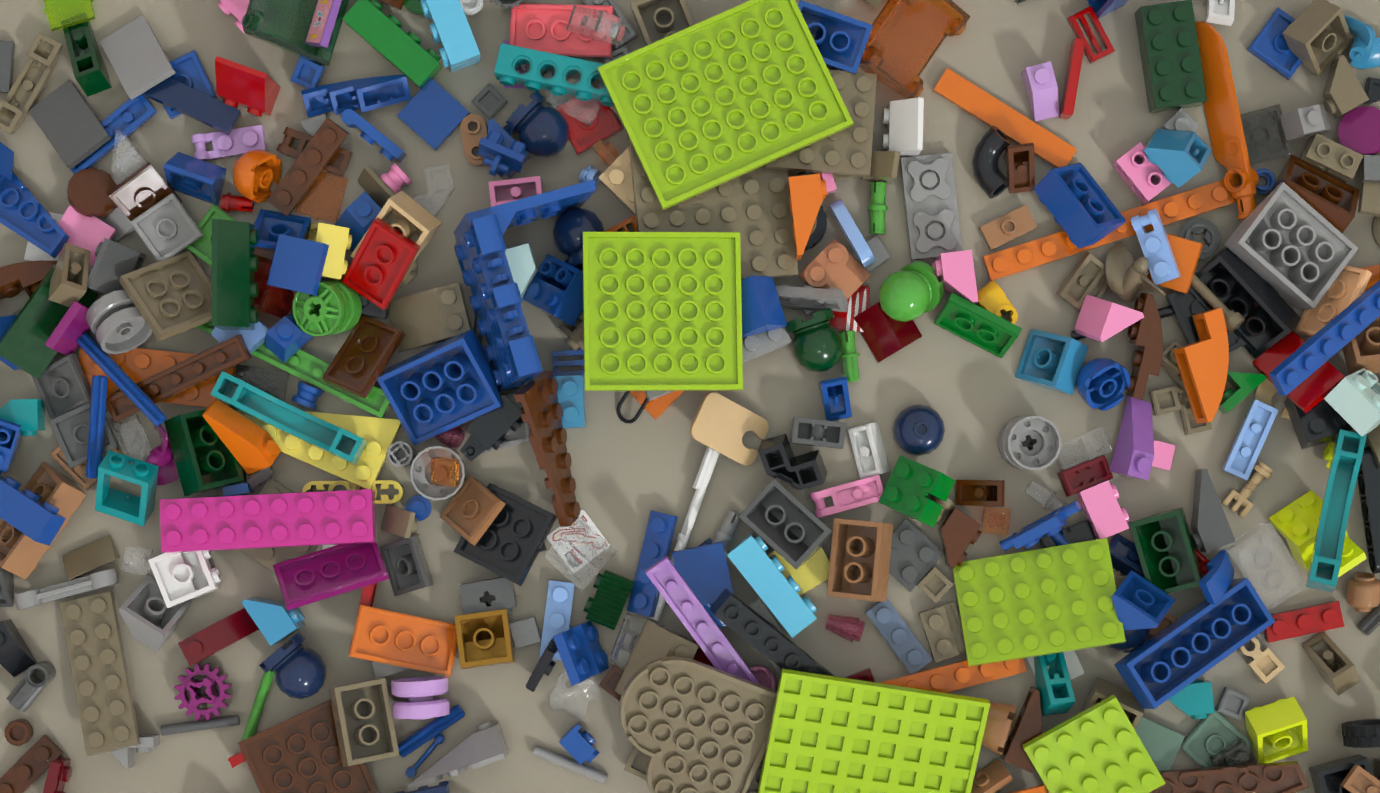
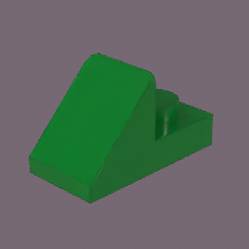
M1228 372L1227 381L1234 389L1228 388L1224 391L1218 409L1222 413L1230 412L1266 379V376L1264 374Z

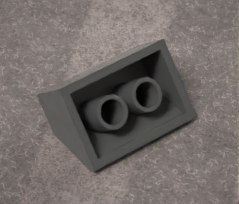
M775 479L738 516L796 570L810 559L832 536V531Z

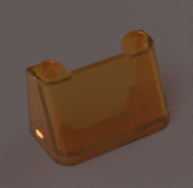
M888 0L872 23L873 27L859 68L866 73L877 74L878 81L905 99L917 98L923 91L924 82L919 77L946 36L960 35L965 30L966 23L971 16L952 0Z

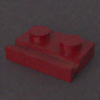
M59 757L54 761H50L43 793H66L63 790L65 782L70 780L72 774V767L69 766L71 759Z

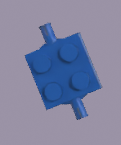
M1075 500L1067 506L1064 505L1023 527L1019 532L1012 533L1010 537L1000 541V546L1004 551L1013 546L1016 549L1023 545L1026 549L1038 543L1044 534L1050 537L1062 529L1061 527L1066 524L1065 520L1068 516L1081 510L1080 504Z

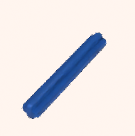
M99 375L92 377L86 477L97 479L98 467L103 460L108 378Z

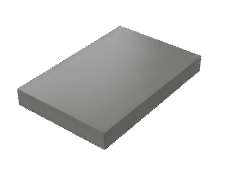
M143 15L99 41L131 100L176 73L151 26Z

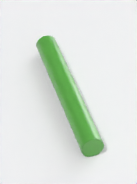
M269 670L263 674L242 740L255 734L275 671Z

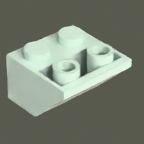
M529 243L509 248L505 251L514 283L518 285L521 298H523L538 271Z
M1365 368L1346 376L1324 398L1361 437L1371 432L1380 424V383L1377 376Z

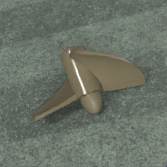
M1123 242L1116 243L1109 250L1105 261V277L1109 287L1119 298L1132 302L1138 291H1150L1163 296L1166 295L1147 278L1149 262L1146 257H1140L1134 261Z

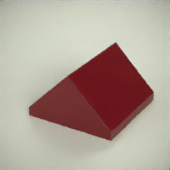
M880 302L853 318L864 331L860 333L878 363L922 337L913 320L903 322L890 318L882 310Z

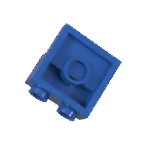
M589 620L575 625L553 636L571 686L609 669L608 656L602 650L598 640V630L592 624V621Z

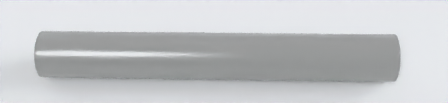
M537 745L532 754L603 784L608 776L604 772L584 764L580 765L574 760Z

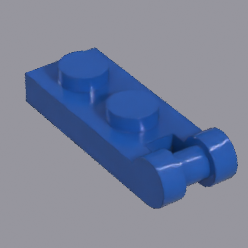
M346 109L342 112V121L349 128L357 127L361 130L360 137L370 145H373L375 142L382 147L380 153L391 162L395 158L401 163L407 154L354 110Z

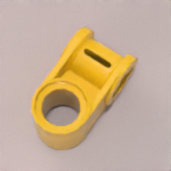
M994 280L977 291L978 306L999 317L1002 316L1001 311L1004 314L1009 312L1011 314L1009 321L1013 324L1017 322L1018 313Z

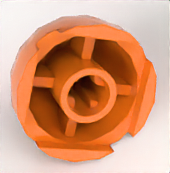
M260 149L248 151L236 160L233 165V183L241 195L257 203L265 202L272 194L270 188L273 182L278 185L281 179L282 162L276 158V155Z

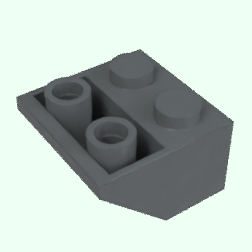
M105 238L96 248L95 256L97 258L93 267H89L87 287L103 294L123 290L124 288L119 282L120 276L140 269L146 254Z

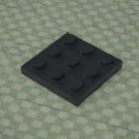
M489 483L487 488L505 502L506 505L476 545L471 544L461 536L454 552L522 586L557 516Z

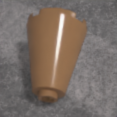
M990 702L981 745L996 754L1003 755L1005 751L1004 745L1009 739L1018 706Z

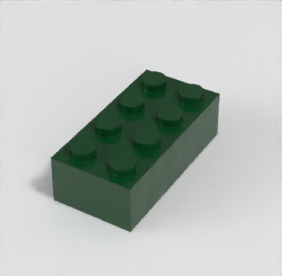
M1192 0L1141 6L1134 14L1149 113L1201 106L1207 102Z

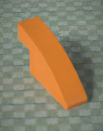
M1222 307L1193 315L1200 341L1173 349L1196 424L1213 421L1226 385L1229 364V342Z

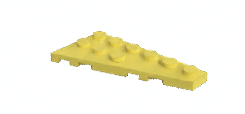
M237 410L238 413L267 431L282 453L364 489L373 488L374 482L377 480L387 458L388 448L394 443L402 425L399 419L304 411L343 428L367 442L355 466L247 413Z

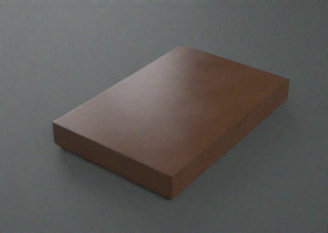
M362 314L359 322L354 326L322 376V379L328 384L365 399L406 334L398 328Z

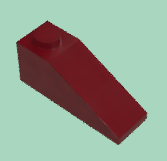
M243 608L184 639L178 645L189 665L192 666L256 632L259 628L247 610Z

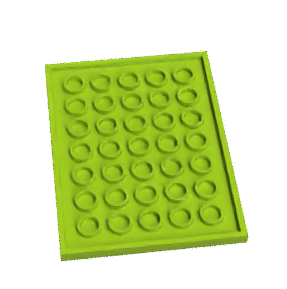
M749 0L597 67L662 210L851 127L854 124L795 0Z

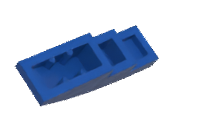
M405 74L354 79L301 90L308 118L331 111L338 115L346 109H360L363 113L411 100Z

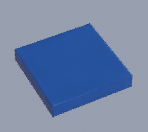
M1278 7L1250 44L1247 51L1289 80L1302 61L1289 49L1283 36V32L1295 19Z
M195 50L170 61L176 73L169 78L210 97L218 98ZM164 105L170 119L182 115V113Z
M431 78L397 116L436 151L470 112Z
M279 234L267 285L317 296L329 245Z

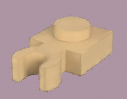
M1254 637L1250 640L1253 644L1252 649L1246 650L1244 646L1238 649L1242 654L1252 658L1246 664L1264 684H1267L1285 666L1268 647L1260 650V643Z

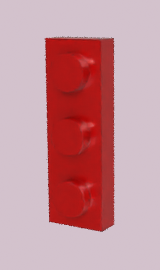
M1339 601L1271 614L1275 622L1264 630L1266 642L1270 643L1345 627Z

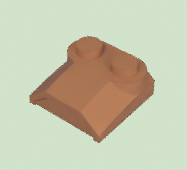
M834 239L798 277L807 286L821 289L834 287L842 290L846 299H848L871 275L847 251L845 246Z

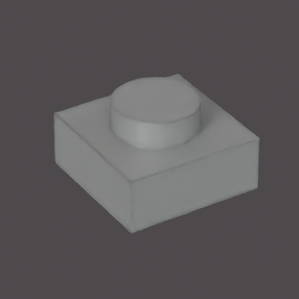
M1183 108L1179 109L1162 126L1163 129L1194 132L1199 127Z

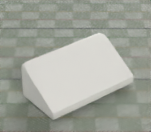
M878 422L847 429L860 479L889 472L890 467Z

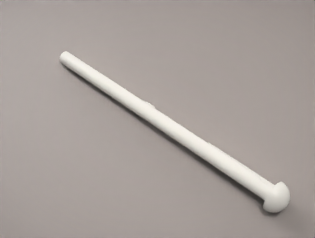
M709 447L706 449L692 487L696 490L681 533L678 532L674 551L686 548L720 453ZM671 556L670 561L674 565L673 556ZM659 594L655 615L650 617L657 621L660 620L666 603L661 594Z

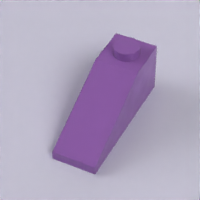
M1128 396L1109 471L1127 477L1148 480L1154 459L1152 405L1150 402Z

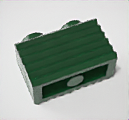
M605 570L604 574L598 573L593 585L597 589L594 599L589 597L583 610L588 613L585 619L615 630L634 581L609 570Z

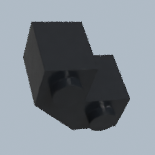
M786 434L761 442L758 452L767 475L790 483L791 487L798 490L824 484L827 471L819 450L794 457Z

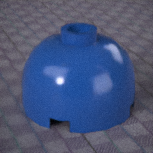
M1096 358L1089 361L1083 366L1077 377V390L1083 401L1091 408H1098L1101 411H1106L1119 404L1125 397L1122 394L1125 388L1130 386V374L1127 369L1110 358Z

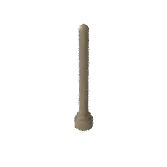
M1194 274L1191 286L1213 309L1222 307L1227 331L1232 333L1245 321V318L1233 309L1230 311Z

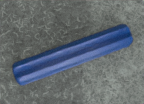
M460 705L454 706L450 709L449 715L436 718L398 744L399 755L402 758L406 757L465 716Z

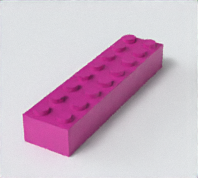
M363 489L161 499V552L182 553L376 543L375 491Z

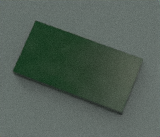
M55 265L51 267L0 339V356L36 379L40 378L57 354V351L52 350L45 344L70 308L48 300L50 280L56 267ZM87 287L86 293L78 302L90 307L99 294Z

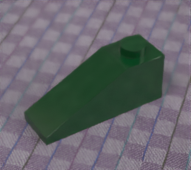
M82 14L61 22L75 79L87 97L112 88L105 62L87 15Z

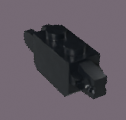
M514 394L510 398L506 395H499L502 402L501 407L476 417L469 424V433L471 435L460 449L467 459L473 461L486 450L490 451L492 448L497 451L507 440L504 436L510 430L515 432L524 423L521 417L522 403H516Z

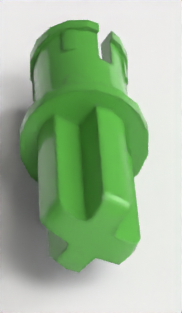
M847 331V335L846 332H839L843 342L841 358L844 376H846L848 383L857 382L860 379L857 356L860 355L856 351L855 331Z

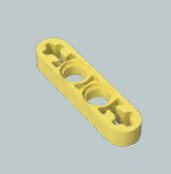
M375 480L372 488L375 491V504L397 503L404 495L403 486L394 480ZM311 481L305 484L302 492L312 490L313 485H316L317 490H326L325 485L329 484L328 491H334V488L338 485L345 486L347 490H359L361 487L349 481ZM377 484H381L380 489H389L390 485L393 484L394 489L399 490V494L394 495V499H390L388 494L380 495L381 500H377Z

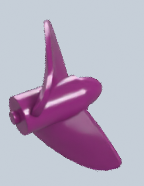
M154 425L155 430L160 435L161 444L150 451L146 462L159 466L157 485H165L177 480L179 475L168 435L161 425Z

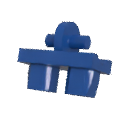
M492 130L486 138H481L478 144L479 150L477 155L484 158L483 164L491 167L489 174L495 176L498 170L506 174L509 169L521 173L524 165L526 145L519 141H513L510 149L501 146L504 136Z

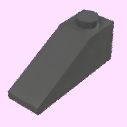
M1199 469L1196 470L1191 524L1193 534L1191 537L1195 548L1206 553L1235 542V538L1208 470Z

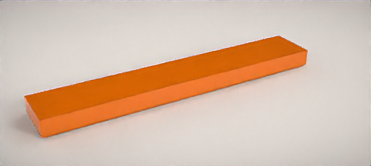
M948 68L933 89L935 93L990 127L996 126L1018 145L1033 143L1034 155L1055 168L1067 166L1078 150Z

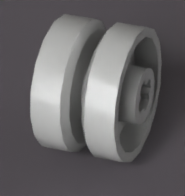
M124 289L113 291L99 298L91 305L85 316L87 325L92 333L96 335V340L101 349L107 354L116 355L133 350L144 343L152 334V330Z

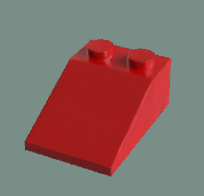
M216 56L217 95L223 99V103L236 109L238 105L248 108L247 113L257 117H262V114L270 116L281 87L266 73Z

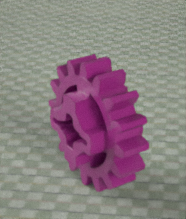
M199 663L195 665V671L189 667L185 669L187 676L180 675L178 677L182 684L174 686V689L180 691V694L175 696L174 699L182 701L178 707L179 709L185 707L188 709L186 712L187 717L195 713V720H200L204 714L206 720L212 718V712L216 716L221 714L219 707H228V703L224 700L232 697V694L227 692V689L232 687V684H225L224 680L227 679L228 675L220 676V667L211 670V663H207L204 669H202ZM200 674L207 675L203 681L193 678ZM216 682L218 683L220 694L216 690ZM205 686V692L208 695L201 697L200 694L202 691L199 688ZM187 690L190 691L191 700L188 698ZM205 702L214 705L207 709L199 708Z

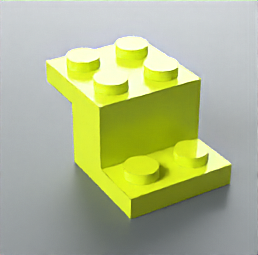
M1312 490L1269 517L1271 525L1286 538L1293 558L1307 572H1309L1323 500ZM1347 531L1345 533L1338 577L1367 559L1364 551L1348 537Z

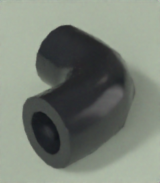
M992 126L984 134L975 148L972 161L974 177L990 199L997 197L1009 185L1008 179L999 169L998 161L1007 146L1011 145V141L996 126Z

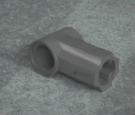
M41 661L30 666L26 670L25 676L6 698L9 704L15 709L26 712L47 684L54 680L56 676L55 667L48 661ZM37 668L44 672V680H40L37 677Z

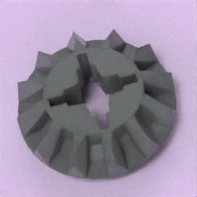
M1202 218L1187 222L1181 228L1179 237L1195 241L1193 234L1199 235L1205 231L1202 239L1206 244H1203L1199 260L1212 256L1220 245L1219 230L1211 221Z

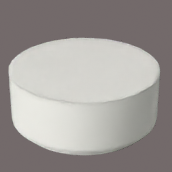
M460 0L464 13L469 16L480 13L484 6V0Z

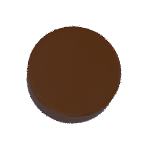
M24 719L11 721L5 728V738L14 746L26 744L33 736L32 725Z

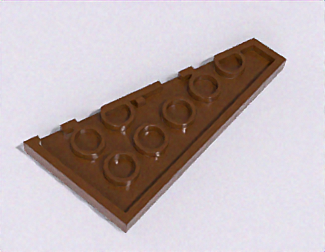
M544 370L516 392L514 397L516 403H522L524 411L521 412L523 422L529 423V440L539 468L546 471L547 478L544 480L546 488H552L554 493L552 504L560 527H569L579 518L580 505L576 502V482L571 475V456L567 453V432L563 428L561 419L563 410L561 404L558 403V382L554 378L553 370Z
M1297 761L1159 771L1166 784L1149 793H1296L1309 788V785Z

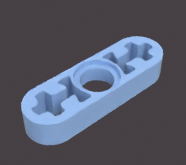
M839 199L830 204L829 208L862 266L865 268L876 262L869 246L842 200Z

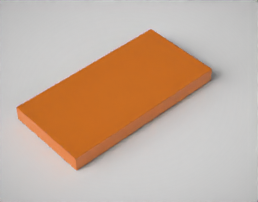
M359 604L348 656L451 677L458 644L456 625Z

